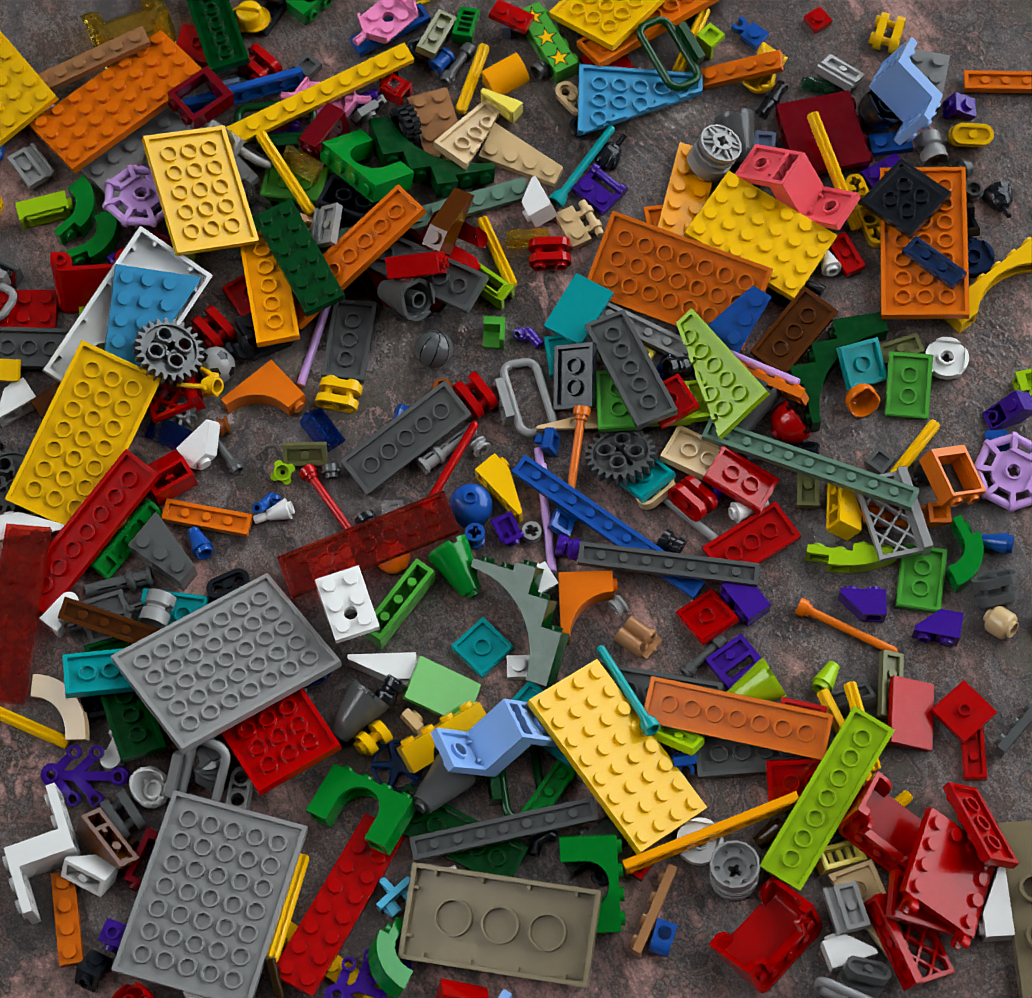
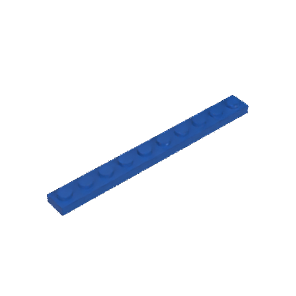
M524 455L512 470V474L613 545L664 551L527 455ZM658 575L693 600L706 583V581Z

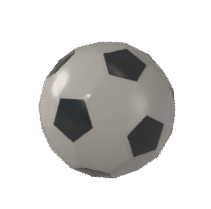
M221 347L206 349L202 354L204 356V360L201 363L202 367L211 372L218 373V378L222 379L223 384L229 381L235 371L233 356L229 351ZM198 370V374L200 375L201 379L206 378L208 376L207 374Z

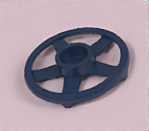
M391 740L387 744H382L378 747L379 750L374 753L371 762L373 776L379 784L384 782L378 777L376 769L389 770L388 785L394 791H402L404 787H394L399 775L403 774L412 779L413 781L409 785L413 786L418 782L423 772V768L418 771V774L408 771L394 744L401 745L400 741L402 740ZM387 747L390 759L388 761L376 762L378 754Z

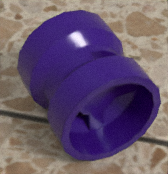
M560 534L555 555L560 557L568 556L570 560L577 561L580 541L582 540L577 538L572 540L568 536Z

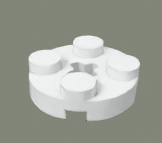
M952 337L936 339L935 342L927 347L925 354L933 355L932 376L940 379L960 378L969 362L968 350L961 345L959 340ZM947 354L952 361L945 362L941 358Z
M693 818L679 829L677 838L715 823L706 818ZM720 837L708 842L706 845H702V847H695L679 855L683 860L692 865L704 866L710 864L712 853L719 845L724 843V838Z

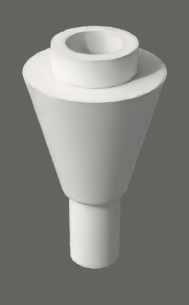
M828 250L821 260V273L824 276L832 277L839 273L842 265Z
M286 498L267 509L266 512L254 515L253 519L255 524L267 520L292 519V514H295L292 502H287Z
M767 501L764 508L770 505L769 501ZM731 502L728 508L731 520H734L736 523H740L756 513L739 502Z

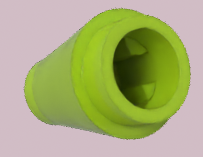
M828 661L812 679V689L816 693L823 689H829L832 692L840 666L833 661Z

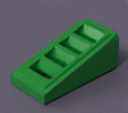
M460 6L452 32V42L461 44L470 42L473 44L480 9ZM464 13L474 14V16L464 15Z

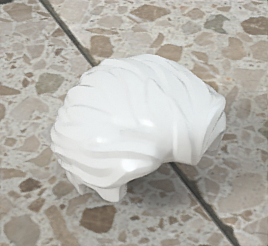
M153 766L140 767L129 778V788L133 798L143 807L155 809L165 804L168 797L163 796L167 776L158 768Z

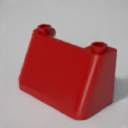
M121 248L115 254V262L124 248ZM50 252V264L60 309L68 314L79 313V307L87 305L114 263L72 266V259L68 253Z
M877 771L869 779L838 826V831L846 840L889 873L890 870L894 869L905 872L922 820L888 795L892 789V783L886 776Z
M773 876L759 888L760 905L732 935L726 931L717 933L709 943L713 952L760 993L767 992L819 936L823 927L814 905Z

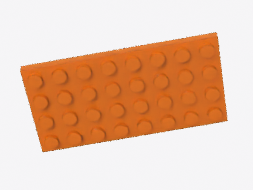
M162 30L149 38L150 47L113 63L29 123L31 129L74 174L168 108L167 92L202 69Z
M915 167L951 192V197L911 239L880 219L881 319H969L966 167ZM880 168V179L891 168ZM915 236H918L967 272L966 277L953 290L902 254V249Z
M612 210L587 279L612 291L614 295L610 302L677 326L676 322L692 308L708 325L752 286L766 292L774 269Z

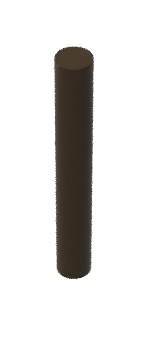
M275 956L267 957L265 959L275 998H285Z

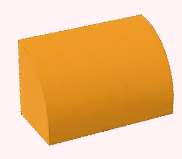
M517 52L482 71V83L488 90L502 95H506L530 81L526 66Z

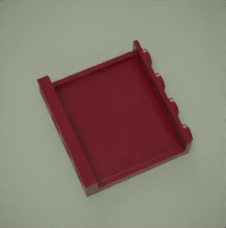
M849 90L776 104L775 118L784 149L805 152L817 175L828 173V170L807 119V115L815 111L820 115L841 170L864 166V169H866L873 162L871 150H867L866 147L867 136L861 130V118L855 111L856 101L854 97L851 98Z

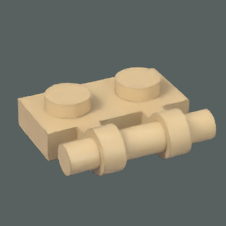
M581 200L578 203L581 210L576 212L572 205L556 212L558 216L554 217L563 235L571 240V249L573 251L591 243V234L595 233L598 238L604 234L602 223L596 219L592 206L588 205L586 200ZM587 218L589 225L584 226L581 220Z

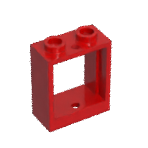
M444 251L385 257L387 279L447 273L446 268H449V259L447 255H444Z

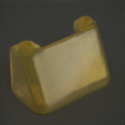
M140 0L142 9L104 22L102 16L94 11L80 15L93 48L140 26L144 27L148 38L162 30L176 43L177 34L165 2L163 0Z

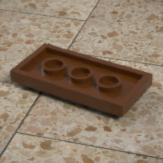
M804 286L752 347L750 354L762 363L788 374L790 366L798 363L811 347V343L818 339L832 322V319L838 315V310Z

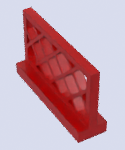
M197 373L195 376H191L189 381L184 379L183 383L199 384ZM169 382L167 385L159 384L158 388L163 389L158 398L153 397L149 405L154 423L194 407L198 411L205 409L206 406L201 389L180 387L177 390L172 388L173 385H170ZM168 392L175 394L171 402L164 400ZM181 396L187 398L188 402L181 405L176 404ZM161 404L167 406L164 412L157 414L156 411Z
M881 892L875 894L864 902L866 912L904 992L911 990L915 986L955 973L937 932L901 922L906 925L905 932L903 933L896 923L897 920L886 917L888 893L883 894ZM911 929L920 933L919 941L909 936ZM925 937L932 941L934 945L933 950L923 944ZM907 942L916 947L915 955L910 953ZM921 950L931 956L929 963L920 959ZM935 959L942 962L945 968L944 971L934 967ZM917 965L927 969L925 977L922 978Z

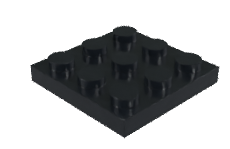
M901 158L860 200V205L911 239L951 197V192Z

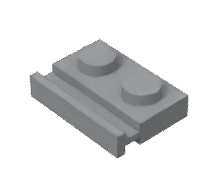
M831 54L820 65L818 64L815 69V73L846 91L854 89L863 81L865 76L861 71Z
M383 94L377 100L370 101L354 113L351 119L355 125L359 122L365 124L369 121V118H373L376 115L375 111H379L387 102Z
M33 142L30 143L29 147H24L7 157L10 165L30 191L48 181L49 177L56 176L53 168Z
M339 203L322 206L321 209L315 208L311 235L317 246L321 249L337 245L343 208Z
M856 881L835 885L831 888H823L822 893L836 936L841 933H850L870 928L871 924Z

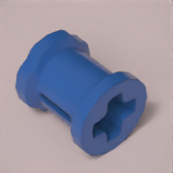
M445 47L439 50L440 53L434 60L431 59L428 62L430 68L439 75L444 72L445 67L449 63L455 61L453 53Z
M479 523L469 524L465 529V534L470 548L474 550L480 549L485 544V529Z

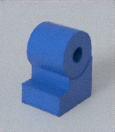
M657 918L649 952L667 958L677 932L678 924Z

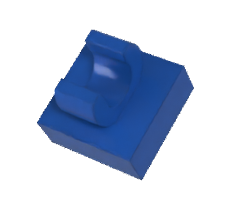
M546 427L544 435L537 434L535 436L534 443L539 444L538 447H542L549 457H557L561 436L554 427Z
M683 752L671 754L674 767L677 766L681 771L684 766H688L690 774L695 773V768L692 764L697 763L696 753L693 756Z

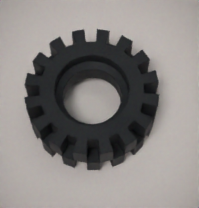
M411 104L394 107L389 115L398 131L410 142L419 140L420 134H422L420 130L421 124H419L420 118L417 117L418 113L416 110L414 111V107Z

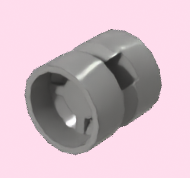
M926 130L915 137L914 143L918 153H920L919 157L923 167H940L949 160L946 147L942 145L944 142L939 130Z
M149 589L145 599L147 606H143L139 621L160 629L168 626L171 617L168 612L173 611L177 600L176 597L164 590Z

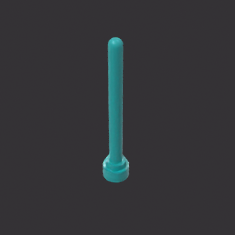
M609 125L562 188L553 191L549 197L552 204L558 208H562L565 205L568 192L615 131L614 126Z
M599 645L597 652L641 719V730L645 736L655 734L661 728L660 723L656 717L648 715L603 645Z

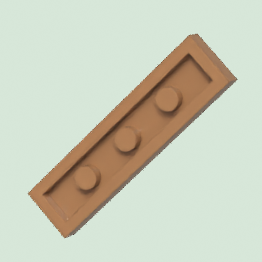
M669 864L666 870H661L657 880L660 886L657 891H652L648 900L651 907L648 913L643 912L639 921V925L642 928L639 934L634 933L629 946L633 948L632 955L637 958H641L677 874L678 867Z

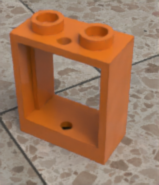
M965 444L931 449L919 460L941 507L948 505L956 507L962 503L970 505L979 501V496L986 492ZM952 464L964 491L954 493L942 465Z

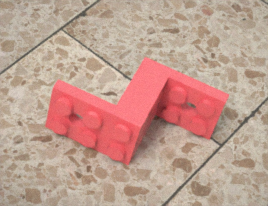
M755 144L735 173V175L748 183L770 187L778 201L825 228L840 230L861 199L857 192L825 187L805 152Z

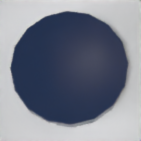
M970 237L968 238L969 278H977L980 274H986L990 271L994 264L995 254L988 242Z

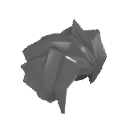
M222 736L211 738L223 743L228 748L230 753V768L234 762V755H232V751L229 748V746L226 745L225 739H223ZM200 745L197 747L199 760L195 767L192 768V774L197 784L213 792L221 755L214 749Z

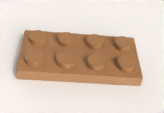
M447 87L407 97L408 104L414 107V111L416 110L418 113L417 117L420 118L419 124H421L420 130L422 134H420L421 137L419 139L423 151L452 161L433 148L434 141L458 122Z

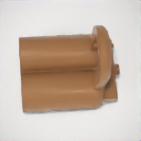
M630 616L624 626L614 637L615 642L635 656L642 657L645 660L653 652L657 651L656 647L662 642L654 628H649L634 616Z

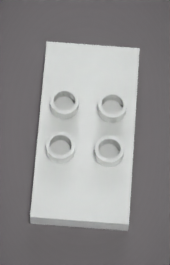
M140 226L42 371L61 383L81 340L104 350L115 264L200 277L199 283L175 317L177 325L182 323L213 275L184 255L176 256L171 246Z

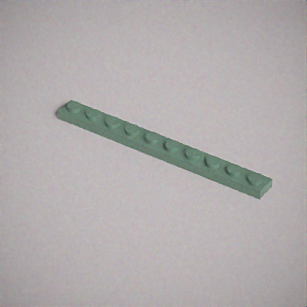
M525 177L468 192L475 196L466 217L522 201L528 187ZM447 199L423 205L422 207L426 213L411 228L415 231L425 229L433 213L439 210ZM353 226L339 229L337 241Z
M709 418L702 434L703 441L721 447L724 445L735 452L912 511L919 494V488L739 427L732 429L721 440L717 435V429L711 418Z

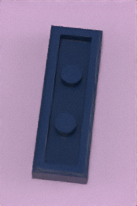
M915 236L902 249L903 255L951 290L966 277L967 272L918 236Z

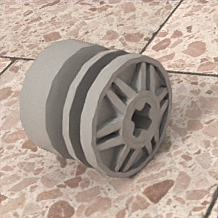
M716 124L704 128L687 155L690 169L703 180L711 182L721 180L742 151L739 137L726 126Z
M738 840L727 841L719 845L712 853L709 873L710 884L714 891L724 899L736 901L749 897L757 888L759 881V856L754 848L745 842ZM738 872V875H735L734 877L730 876V874Z

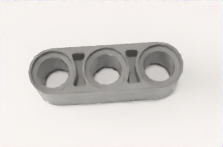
M239 766L231 773L226 804L235 806L233 805L234 800L243 798L244 802L235 807L250 810L254 786L249 778L245 783H237V779L240 776H247L243 768Z

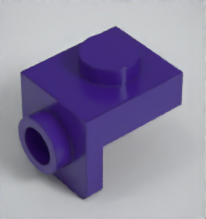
M955 92L943 101L944 119L948 120L953 115L968 120H973L976 117V99Z
M511 511L490 520L502 545L508 544L510 547L521 542L520 538L524 536V533L520 531Z
M110 918L106 919L98 941L105 945L104 950L117 954L127 925Z

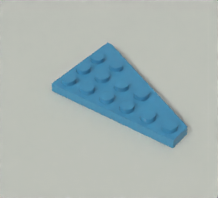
M579 64L577 135L582 136L609 125H614L701 96L703 90L702 74L700 81L696 85L677 92L666 87L656 70ZM667 71L671 80L675 83H681L693 76V73Z
M115 264L104 350L140 367L142 362H135L137 355L133 354L135 348L133 343L137 333L140 332L143 325L147 326L148 321L154 324L156 318L163 323L165 317H167L169 323H172L199 283L200 277Z

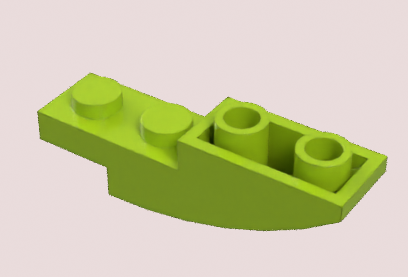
M868 542L853 543L852 551L841 546L832 548L825 547L821 543L808 544L805 555L806 561L827 564L826 572L861 573L876 570L896 562V559L879 562L874 546ZM881 546L883 555L894 551L892 546Z

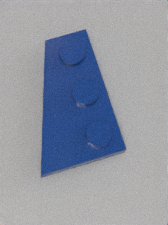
M752 286L708 326L727 347L739 353L772 296Z

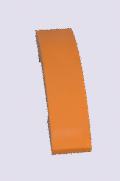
M872 502L868 505V510L875 515H878L882 509ZM927 502L926 505H920L927 528L952 523L950 505L941 507L939 502ZM889 505L898 511L900 510V507ZM884 509L880 517L892 523L896 515ZM862 512V522H863V524H866V521H865V518H864V515H863V512ZM898 517L894 524L901 529H907L908 527L907 521ZM879 522L875 524V527L888 528Z

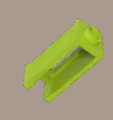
M65 190L15 203L23 231L29 226L34 227L65 219L72 215L71 210L74 209L72 198H67Z
M479 263L481 265L479 271L487 274L489 277L488 281L500 288L498 291H495L486 284L480 296L500 310H503L504 299L507 296L511 298L515 296V285L508 283Z

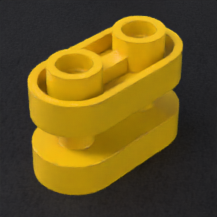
M882 12L881 15L876 17L874 27H877L876 32L871 33L869 44H872V49L879 51L882 45L889 46L888 53L892 54L898 49L906 17L898 16L897 21L889 20L890 13ZM887 28L893 29L891 38L884 37Z
M959 123L951 127L947 132V141L954 147L980 148L989 144L994 138V131L987 124Z
M327 375L321 378L319 389L323 392L317 393L315 404L318 407L348 414L357 412L359 402L354 398H360L363 386L359 381L355 379H339L334 375Z
M375 720L368 725L371 733L359 732L353 737L355 740L353 746L360 754L372 756L379 750L376 745L378 741L381 744H387L393 739L389 729L380 720Z

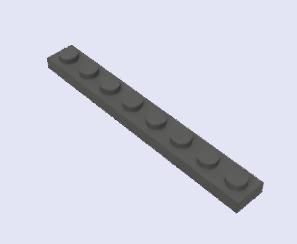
M580 541L577 565L718 583L727 582L754 587L758 586L760 563L584 541Z
M588 797L409 837L414 862L597 822L599 819L594 797Z

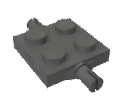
M122 589L81 601L131 619L132 614L141 611L144 606L142 601L129 605ZM73 623L68 624L70 633L84 629L90 643L112 638L109 635Z

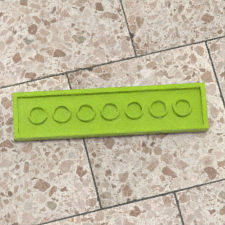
M853 706L761 861V869L797 891H801L895 731L893 728L858 707Z

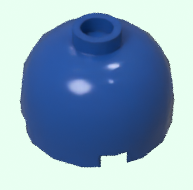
M468 483L461 485L451 495L449 503L451 518L463 528H466L471 523H479L483 526L493 514L492 497L486 488L479 484Z

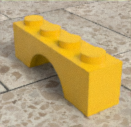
M469 700L460 705V710L452 714V712H449L440 717L441 722L433 726L431 723L420 729L421 734L413 738L411 735L400 741L401 746L396 749L408 771L416 773L434 762L435 745L430 733L435 728L468 732L486 715L480 702Z

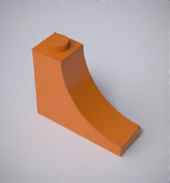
M272 360L268 361L221 398L223 408L228 414L246 405L267 404L277 407L289 416H292L294 413H299L307 404L305 394Z
M612 570L558 572L560 627L563 628L562 632L570 634L567 643H570L573 625L581 613L595 603L613 599V592L618 591L617 578H613Z

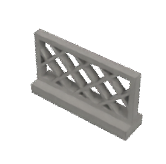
M907 466L898 467L897 471L879 474L913 486ZM857 493L879 562L916 554L921 556L930 554L933 543L918 498L912 511L900 508L898 511L887 505L888 503H883ZM870 502L882 508L878 515L868 510ZM884 509L896 515L892 523L880 517ZM898 517L907 521L908 527L906 531L894 525ZM876 522L888 527L885 535L875 531L874 526ZM891 529L903 535L898 543L887 538ZM906 537L914 541L916 548L907 549L901 543ZM883 542H886L895 547L892 553L883 555L881 545Z

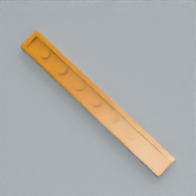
M796 791L622 860L623 871L625 875H628L793 809L799 796Z

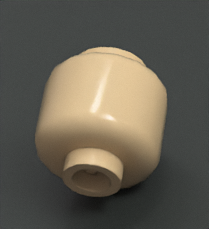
M1002 606L989 609L983 617L985 630L1001 640L1007 637L1011 638L1019 627L1017 616Z

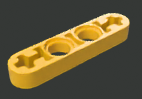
M851 174L847 177L846 184L849 191L856 192L855 186L851 185V182L858 184L857 193L860 198H863L869 191L864 178L859 174ZM857 204L855 207L860 217L861 229L867 243L873 248H880V240L873 238V229L875 228L877 237H880V218ZM872 216L874 217L875 222L870 224L866 223L864 221V217Z

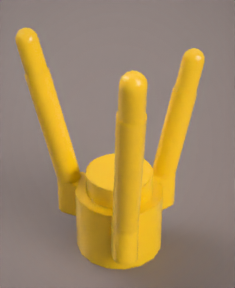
M202 366L199 371L208 376L203 378L200 384H176L177 387L202 389L204 391L202 393L203 397H219L224 388L222 379L218 378L219 374L211 372Z

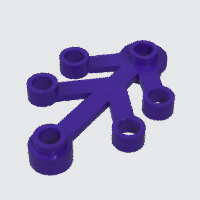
M72 745L68 747L66 755L57 764L49 763L42 768L41 780L46 785L55 783L58 789L66 796V803L70 806H75L81 802V795L73 791L64 781L73 780L88 796L89 804L95 807L104 801V796L102 793L97 792L86 780L112 781L113 784L121 786L129 782L131 774L123 766L116 767L112 771H86L96 760L103 758L105 751L99 745L91 747L89 755L74 770H64L73 759H78L82 755L81 747ZM72 748L77 749L78 753L76 756L71 754ZM96 748L100 751L98 757L93 753ZM49 771L54 772L55 777L53 779L49 778ZM117 772L122 774L120 781L116 779ZM72 794L77 797V801L75 803H73L70 799ZM94 795L99 797L98 803L93 801Z
M369 948L364 951V961L355 983L346 986L350 973L354 972L356 968V961L352 957H345L342 960V970L337 983L326 989L324 998H334L332 994L335 992L341 994L339 998H355L351 995L358 992L373 998H386L387 994L383 990L373 987L377 985L373 975L368 977L370 967L366 955L369 953ZM399 959L407 968L412 970L411 963L408 960ZM350 962L353 964V966L351 968H347L344 964Z

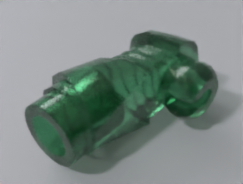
M814 76L802 77L801 79L802 90L819 94L823 92V95L831 94L835 91V84L829 80H823Z

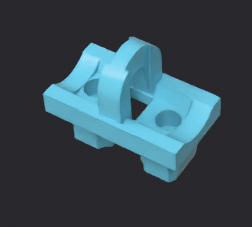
M409 876L405 877L395 887L385 877L379 880L380 886L387 893L376 903V908L380 913L384 911L385 914L394 919L402 911L395 901L400 896L407 901Z

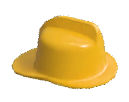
M246 0L233 8L240 32H259L264 30L270 23L271 15L269 11L255 1Z

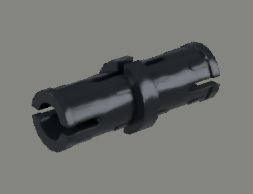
M778 80L770 93H766L764 101L755 111L759 118L767 119L770 112L776 107V104L780 103L781 97L788 90V85L783 88L786 84L785 82Z

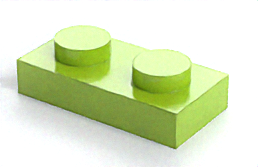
M661 726L653 734L657 741L690 756H693L704 745L705 737L696 733Z

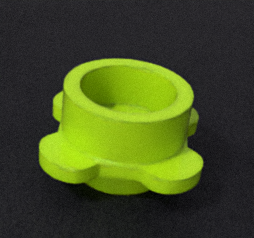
M281 460L275 461V468L270 474V478L273 481H282L285 485L290 484L295 466L293 464L287 465Z

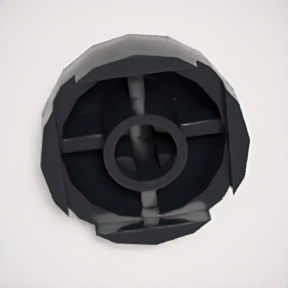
M872 90L861 99L858 111L863 126L876 131L887 130L898 122L896 114Z

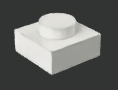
M507 655V680L526 679L530 655Z

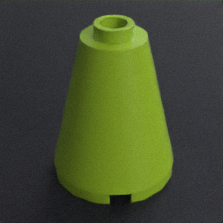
M764 658L759 659L727 691L772 702L779 701L782 697H787Z

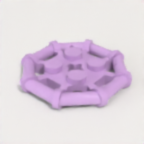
M127 165V168L105 181V199L102 207L104 211L111 213L120 221L123 227L151 226L155 228L165 218L162 210L156 215L153 214V211L158 209L161 204L151 170L144 166ZM114 191H120L119 197L113 198ZM138 193H146L144 197H138ZM121 205L127 211L124 214L117 207Z
M1015 431L992 440L986 439L974 463L986 489L981 498L1007 509L1008 513H1014L1015 510L1032 505V452L1028 454L1017 448L1019 444L1032 451V441L1018 435ZM1010 443L1011 449L1000 452L997 448ZM989 453L995 456L991 466L984 465ZM1016 467V472L1019 473L1018 476H1010L1008 468ZM983 473H990V480L994 484L990 488ZM999 489L1009 494V498L1006 500L993 492ZM1026 491L1030 496L1016 501V495Z

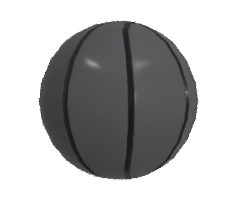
M428 330L421 334L416 341V356L427 367H441L452 356V341L446 333L440 330Z

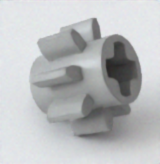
M194 407L174 415L171 418L172 424L178 423L180 429L183 426L192 427L191 423L193 420L198 419L195 414L196 408Z

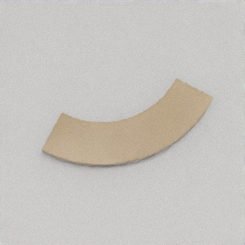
M33 674L30 696L46 699L58 709L65 726V740L89 741V721L87 713L81 704V699L79 697L66 698L65 685L62 681L47 675Z

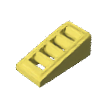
M485 88L481 90V102L485 100L499 109L500 116L509 122L514 123L522 115L523 103L521 101Z
M847 840L828 845L818 860L816 867L821 876L867 860L865 853ZM851 846H852V848H853V850H854V853H855V855H856V857H854V858H853L852 853H851V851H850V849H849V847H851ZM842 849H843L844 854H845V856H846V858H847L846 860H844V857H843V855H842V852H841ZM832 853L835 854L837 862L834 861Z

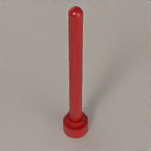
M476 421L470 423L429 495L425 496L418 503L417 508L422 512L433 515L436 510L437 497L479 427Z
M312 463L304 466L298 473L302 480L311 483L360 552H364L366 545L319 481L316 467Z

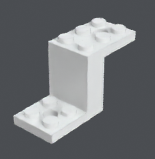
M350 546L307 559L336 644L380 630L359 565L356 566ZM333 569L340 570L339 572L329 575L330 571H332ZM357 612V616L354 619H347L345 617Z
M55 783L46 785L47 794H44L48 808L54 814L50 817L56 830L4 848L6 856L2 857L6 870H9L12 876L9 878V884L12 891L18 897L15 900L18 913L22 914L24 920L28 919L32 925L41 922L29 878L62 867L64 859L68 856H81L64 796Z

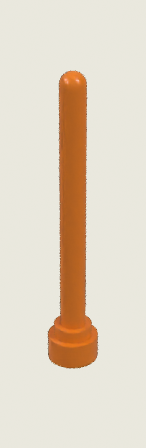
M575 405L573 409L576 426L567 484L574 489L576 488L584 425L591 415V408L583 405Z
M801 598L794 613L802 618L803 616H811L880 650L885 649L898 652L896 647L813 608L814 605L810 604V601L805 598Z

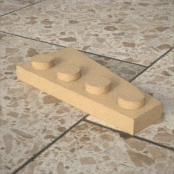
M483 100L436 139L433 148L466 170L494 123L499 118L500 110Z
M494 123L478 155V160L486 163L493 162L499 168L529 179L536 176L540 183L554 188L563 172V166L497 123Z
M872 859L827 876L833 886L856 881L863 903L875 894L886 893ZM869 918L871 925L870 928L866 929V931L872 937V939L883 952V954L887 957L886 952ZM896 921L900 931L903 932L899 922Z

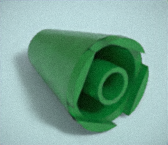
M462 534L456 537L457 542H450L449 540L429 552L430 555L426 557L462 598L467 596L468 599H471L480 593L479 589L482 586L477 569L471 567L473 555L466 534Z

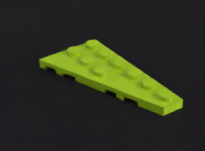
M691 308L676 322V325L687 348L689 360L694 367L695 376L710 410V416L717 429V435L722 440L765 400L770 393Z

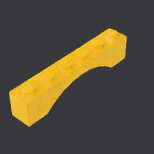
M1028 237L1025 239L1020 248L1011 250L1007 254L1006 259L1002 262L997 261L988 273L980 274L976 278L975 283L969 287V319H945L959 334L975 322L981 300L994 285L1014 275L1032 273V238Z

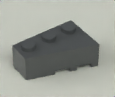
M157 512L153 514L128 544L134 557L147 566H151V569L183 591L198 575L193 562Z

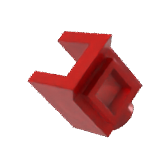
M391 73L389 77L385 76L379 85L380 92L385 99L396 106L404 105V94L409 96L413 94L412 81H406L394 73Z

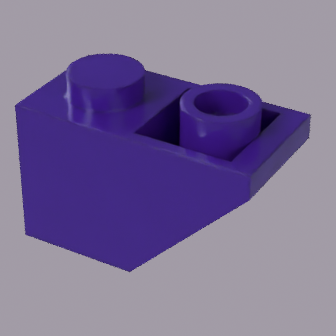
M1015 390L984 411L982 415L989 429H1004L1021 423L1032 416V397L1030 393Z
M727 582L721 585V599L727 605L730 604L739 622H744L747 627L769 613L771 604L757 587Z
M856 586L840 588L838 600L861 622L885 621L887 615L886 589H880L877 586H870L867 589L857 588Z
M940 609L915 625L912 638H917L918 641L924 643L930 641L938 642L946 647L957 646L960 640L964 613Z

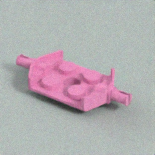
M379 0L363 15L360 16V13H357L361 33L352 40L357 46L365 39L383 44L388 43L419 16L415 0ZM388 16L394 18L391 22H385L383 20L385 17Z
M305 77L294 92H281V101L320 82L309 81V78ZM354 91L331 102V104L344 110L348 119L359 104L369 103L371 96H360ZM324 106L316 109L317 115L323 109ZM309 114L303 115L301 117L309 118Z

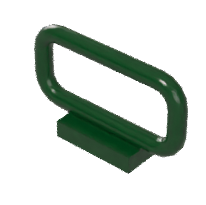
M656 16L639 24L636 30L638 41L666 87L672 91L679 92L696 85L701 79L699 65H701L705 53L687 23L684 21L675 28L670 19L664 16ZM657 24H662L666 27L693 73L692 78L681 83H675L671 80L644 34L646 29Z
M280 101L241 105L234 114V123L242 120L243 114L247 112L261 111ZM316 110L308 113L309 125L317 116ZM304 131L271 133L267 135L278 152H291L292 148H299L298 140ZM257 138L247 142L248 144L256 143L257 151L260 154H266Z
M532 744L529 748L535 787L537 789L543 781L539 746ZM505 769L496 777L486 776L490 806H498L501 803L504 816L516 814L512 811Z

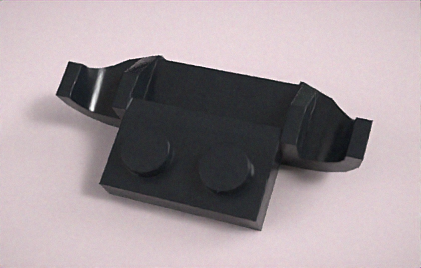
M248 313L235 318V325L242 335L240 342L235 344L228 342L225 345L233 357L241 360L256 361L291 347L296 340L258 347L252 314ZM305 327L302 330L299 329L300 335L304 331Z

